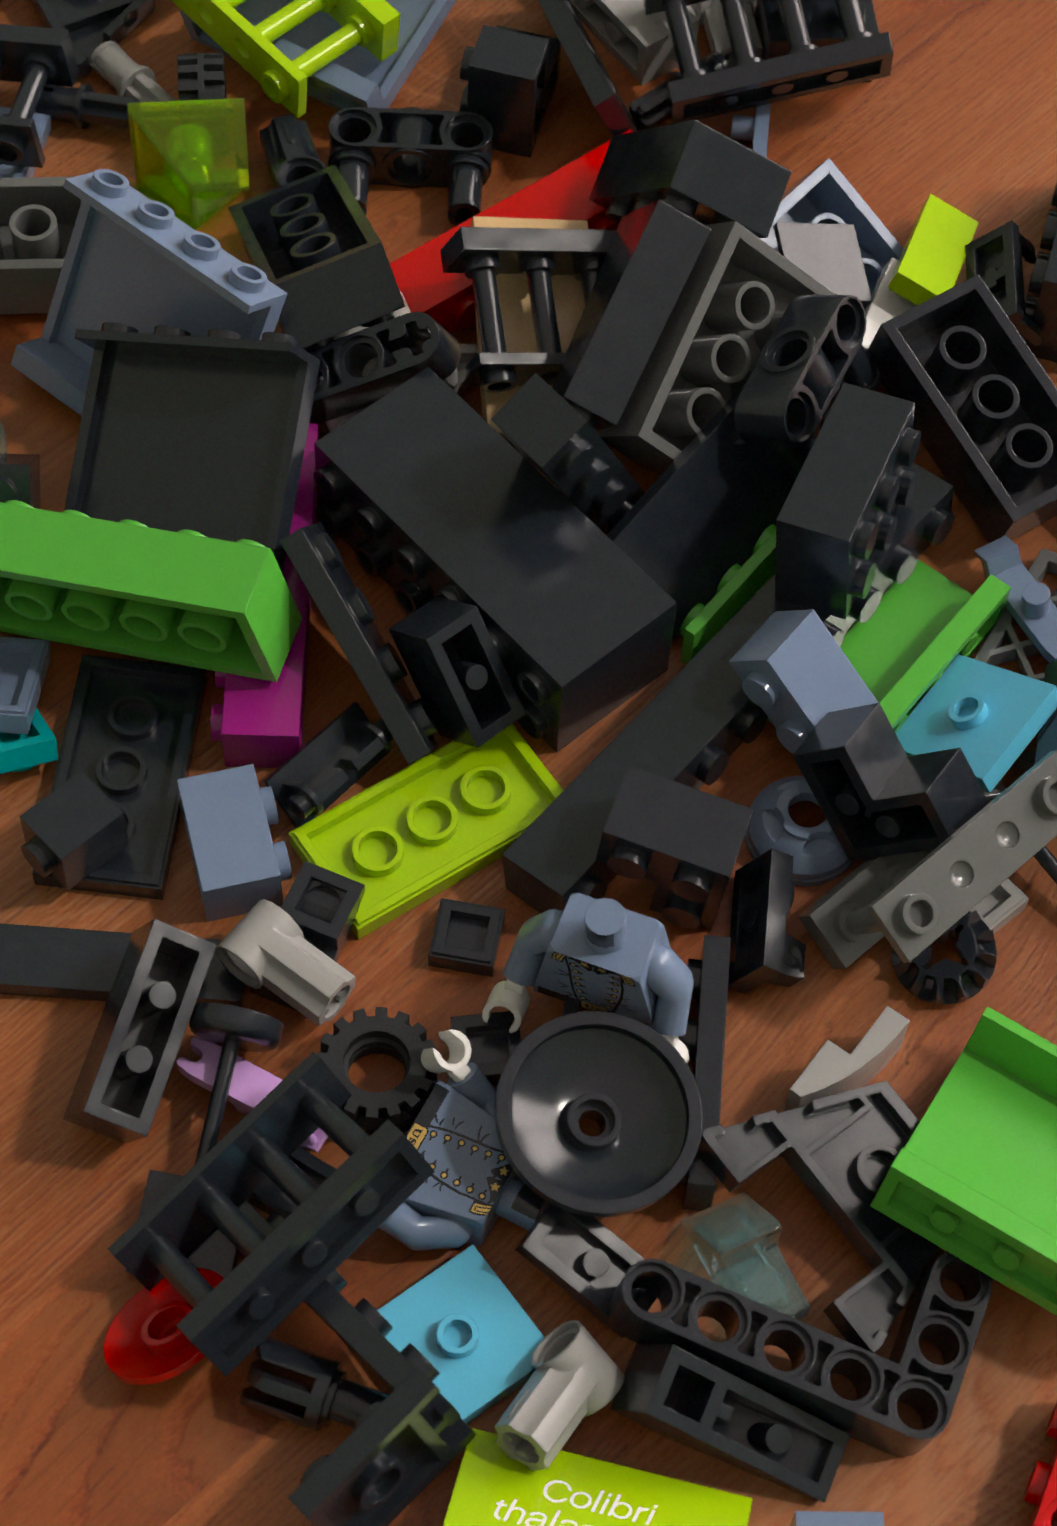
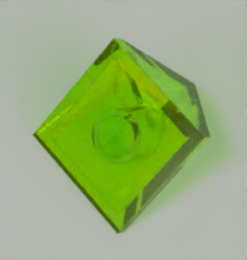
M244 98L127 103L137 190L151 200L169 206L178 219L194 230H197L240 192L250 190Z

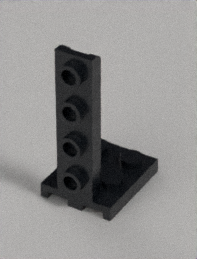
M247 1201L238 1208L266 1237L285 1220L275 1210L264 1219ZM334 1270L303 1302L393 1392L384 1401H377L366 1408L355 1422L353 1432L330 1455L320 1457L306 1469L301 1477L300 1486L288 1499L314 1526H388L476 1436V1433L461 1419L458 1411L443 1397L440 1389L433 1383L440 1375L437 1369L411 1343H408L399 1352L385 1338L393 1329L391 1324L364 1297L355 1306L350 1304L340 1294L348 1283Z

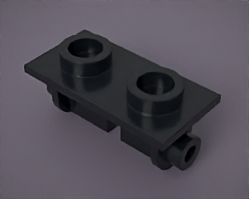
M354 702L268 777L264 783L266 786L272 787L275 799L295 828H298L318 817L391 751L390 742L394 738L383 719H378L371 723L358 702Z

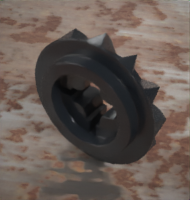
M976 910L966 913L936 939L937 942L943 944L950 937L954 938L958 933L955 950L957 956L961 959V963L944 958L938 965L934 963L927 971L930 967L929 962L932 959V948L930 945L911 962L906 963L902 962L891 946L893 969L898 980L906 990L917 998L930 1003L954 1004L973 997L987 985L996 967L997 947L993 930L988 928Z

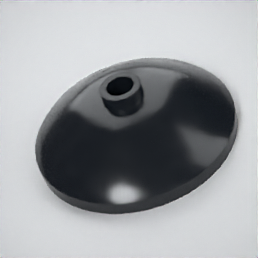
M583 1011L560 1016L544 1023L526 1036L513 1051L501 1073L496 1089L494 1103L495 1127L501 1148L510 1166L526 1186L538 1196L563 1210L591 1217H617L628 1215L653 1205L673 1190L684 1177L693 1163L701 1141L703 1129L702 1101L697 1083L688 1064L676 1048L660 1033L624 1015L602 1011ZM590 1118L597 1122L601 1131L600 1135L592 1137L584 1134L579 1127V1120Z

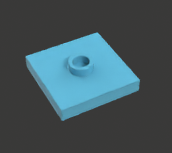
M958 654L940 679L898 729L896 735L907 756L960 747L982 790L991 793L1057 709V686Z
M474 1245L465 1249L377 1310L393 1327L385 1338L399 1352L408 1343H411L437 1369L440 1375L433 1383L440 1389L443 1397L458 1411L461 1419L466 1424L526 1383L536 1370L530 1360L532 1353L544 1339V1336Z

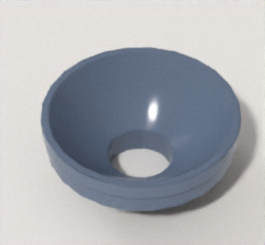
M791 776L774 781L760 791L750 806L754 811L744 836L750 856L754 860L771 848L794 856L793 886L809 887L835 880L846 872L854 861H849L827 818L822 824L808 828L797 825L788 813L790 806L799 801H810L819 805L804 776Z

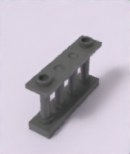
M1057 750L1050 751L1007 789L1000 780L991 793L983 791L988 800L983 809L937 848L869 858L798 916L833 969H846L884 936L903 963L911 962L1057 836Z

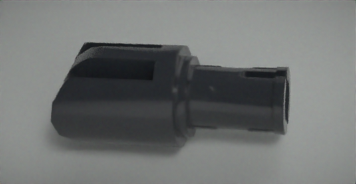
M267 1336L255 1349V1353L260 1359L251 1362L247 1380L252 1386L243 1389L239 1404L319 1431L322 1426H329L331 1421L354 1428L355 1422L366 1408L377 1401H384L389 1394L347 1380V1372L342 1370V1362Z

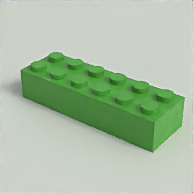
M9 500L6 503L0 502V632L266 681H278L302 617L271 548L248 539L232 542L208 538L199 532L188 529L173 532L149 528L138 521L129 519L114 522L91 518L76 510H64L61 513L33 508L17 500Z

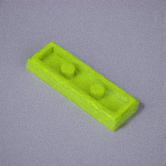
M930 193L918 213L888 284L889 290L918 306L953 288L966 257L965 245L972 241L979 222Z

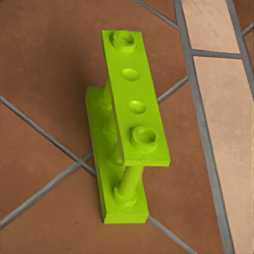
M171 0L261 84L264 92L273 102L277 104L282 103L297 118L306 113L307 78L356 45L365 47L381 62L398 51L400 13L386 0H293L255 26L234 9L247 0ZM319 11L328 13L342 26V28L292 61L272 44L273 41Z

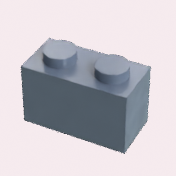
M814 609L774 612L729 661L742 680V688L751 701L763 709L777 729L776 735L778 740L793 754L828 712L879 703Z
M254 764L177 779L181 812L206 921L247 914L259 900L263 899L279 907L282 906L281 881L292 879L291 865L285 841L276 843L272 841L269 825L279 823L274 794L271 786L259 788Z

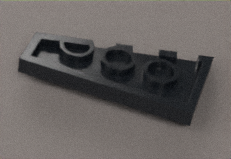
M322 522L302 527L279 540L407 763L411 764L430 753L438 745L433 735L439 731L437 721L422 698L415 700L404 680V677L408 674L400 656L389 642L385 644L374 623L376 618L369 602L361 590L355 587L344 566L339 550L327 534Z

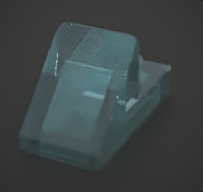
M746 1193L738 1194L683 1219L682 1225L713 1283L797 1320L807 1316L810 1305L777 1246L782 1226L776 1218Z

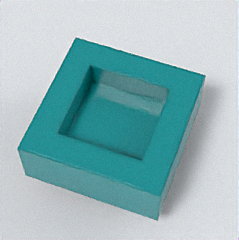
M37 707L28 734L0 732V774L23 772L33 768L35 765L58 760L56 737Z

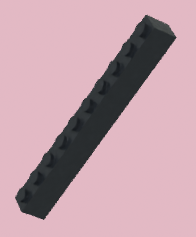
M915 463L910 467L911 470L918 471L914 495L908 507L898 505L894 514L897 517V526L892 543L886 553L877 551L873 562L876 563V570L866 598H855L846 620L814 610L840 647L845 634L858 621L865 623L872 617L880 604L882 595L895 582L902 584L913 572L918 562V557L931 544L937 546L942 543L954 524L955 516L951 513L954 486ZM775 574L502 853L507 890L540 913L550 909L564 911L569 897L573 893H580L595 899L603 898L607 885L618 874L612 871L608 864L597 861L596 856L605 824L628 765L699 789L703 784H713L721 776L728 764L729 757L743 742L749 744L760 735L766 725L768 716L760 706L751 701L742 688V680L729 661L774 612L809 610V608L775 598Z

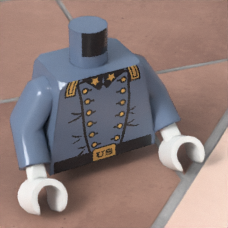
M580 893L570 895L564 911L550 909L524 922L503 970V975L507 980L501 981L494 986L483 1008L482 1018L484 1022H488L494 1007H505L514 1015V1021L509 1033L517 1031L530 1005V996L525 987L533 986L536 992L591 1011L611 1012L635 1019L660 1033L688 1063V1049L678 1037L685 1035L687 1030L694 985L693 975L689 967L671 949L665 927L657 919L624 909L614 899H595Z
M452 1029L438 1032L440 1039L449 1047L450 1054L447 1062L434 1048L422 1051L421 1062L424 1068L433 1073L447 1072L450 1077L448 1084L438 1080L406 1135L435 1172L378 1227L413 1251L459 1248L465 1243L482 1246L499 1216L529 1231L549 1204V1202L538 1196L520 1180L505 1157L495 1127L494 1103L496 1088L475 1063H468L471 1058V1045L466 1035Z

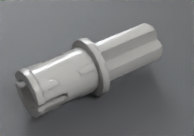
M107 41L99 45L90 58L93 62L90 64L92 70L115 88L117 96L131 97L141 101L142 113L155 125H159L162 129L173 127L175 120L180 117L179 103L155 82V73L148 66H140L138 63H135L116 42Z

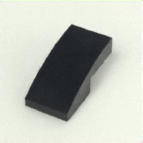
M305 861L280 908L288 913L298 924L305 940L337 962L365 893V885ZM264 985L260 989L250 987L251 993L297 1011Z

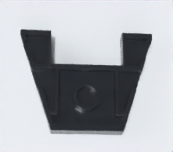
M887 1081L811 1100L807 1106L781 1113L773 1110L752 1116L747 1122L724 1128L720 1124L702 1131L697 1152L730 1193L776 1159L783 1157L871 1267L872 1272L830 1303L823 1312L847 1342L872 1353L876 1352L888 1336L887 1331L898 1312L905 1307L916 1287L914 1285L929 1259L939 1249V1246L870 1206L901 1149L905 1148L920 1121Z

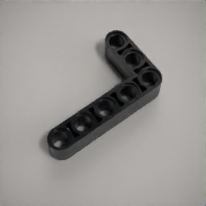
M947 1251L940 1255L914 1285L916 1288L910 1296L889 1360L668 1262L653 1258L640 1260L630 1266L610 1297L608 1311L610 1320L616 1330L636 1343L673 1344L850 1434V1437L890 1455L906 1457L915 1455L944 1431L950 1420L992 1293L993 1278ZM940 1278L951 1279L957 1283L963 1292L964 1302L953 1300L947 1296L942 1289ZM643 1288L654 1293L660 1301L661 1312L651 1313L639 1308L632 1299L631 1289ZM705 1316L718 1321L725 1330L726 1341L716 1342L705 1337L698 1327L697 1318ZM920 1339L930 1341L939 1348L944 1360L943 1365L933 1364L923 1356L918 1344ZM772 1345L785 1351L790 1358L791 1371L785 1372L771 1366L765 1358L764 1346ZM831 1374L843 1375L852 1382L857 1393L855 1401L843 1399L836 1394L831 1385ZM897 1403L909 1404L916 1409L921 1417L922 1430L911 1429L902 1422L898 1416Z

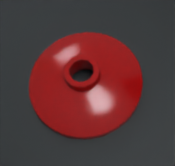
M196 1268L213 1288L224 1279L215 1271ZM165 1278L151 1291L144 1287L131 1297L117 1313L108 1328L103 1346L104 1359L112 1373L123 1382L135 1385L162 1382L183 1373L205 1357L176 1326L193 1308Z

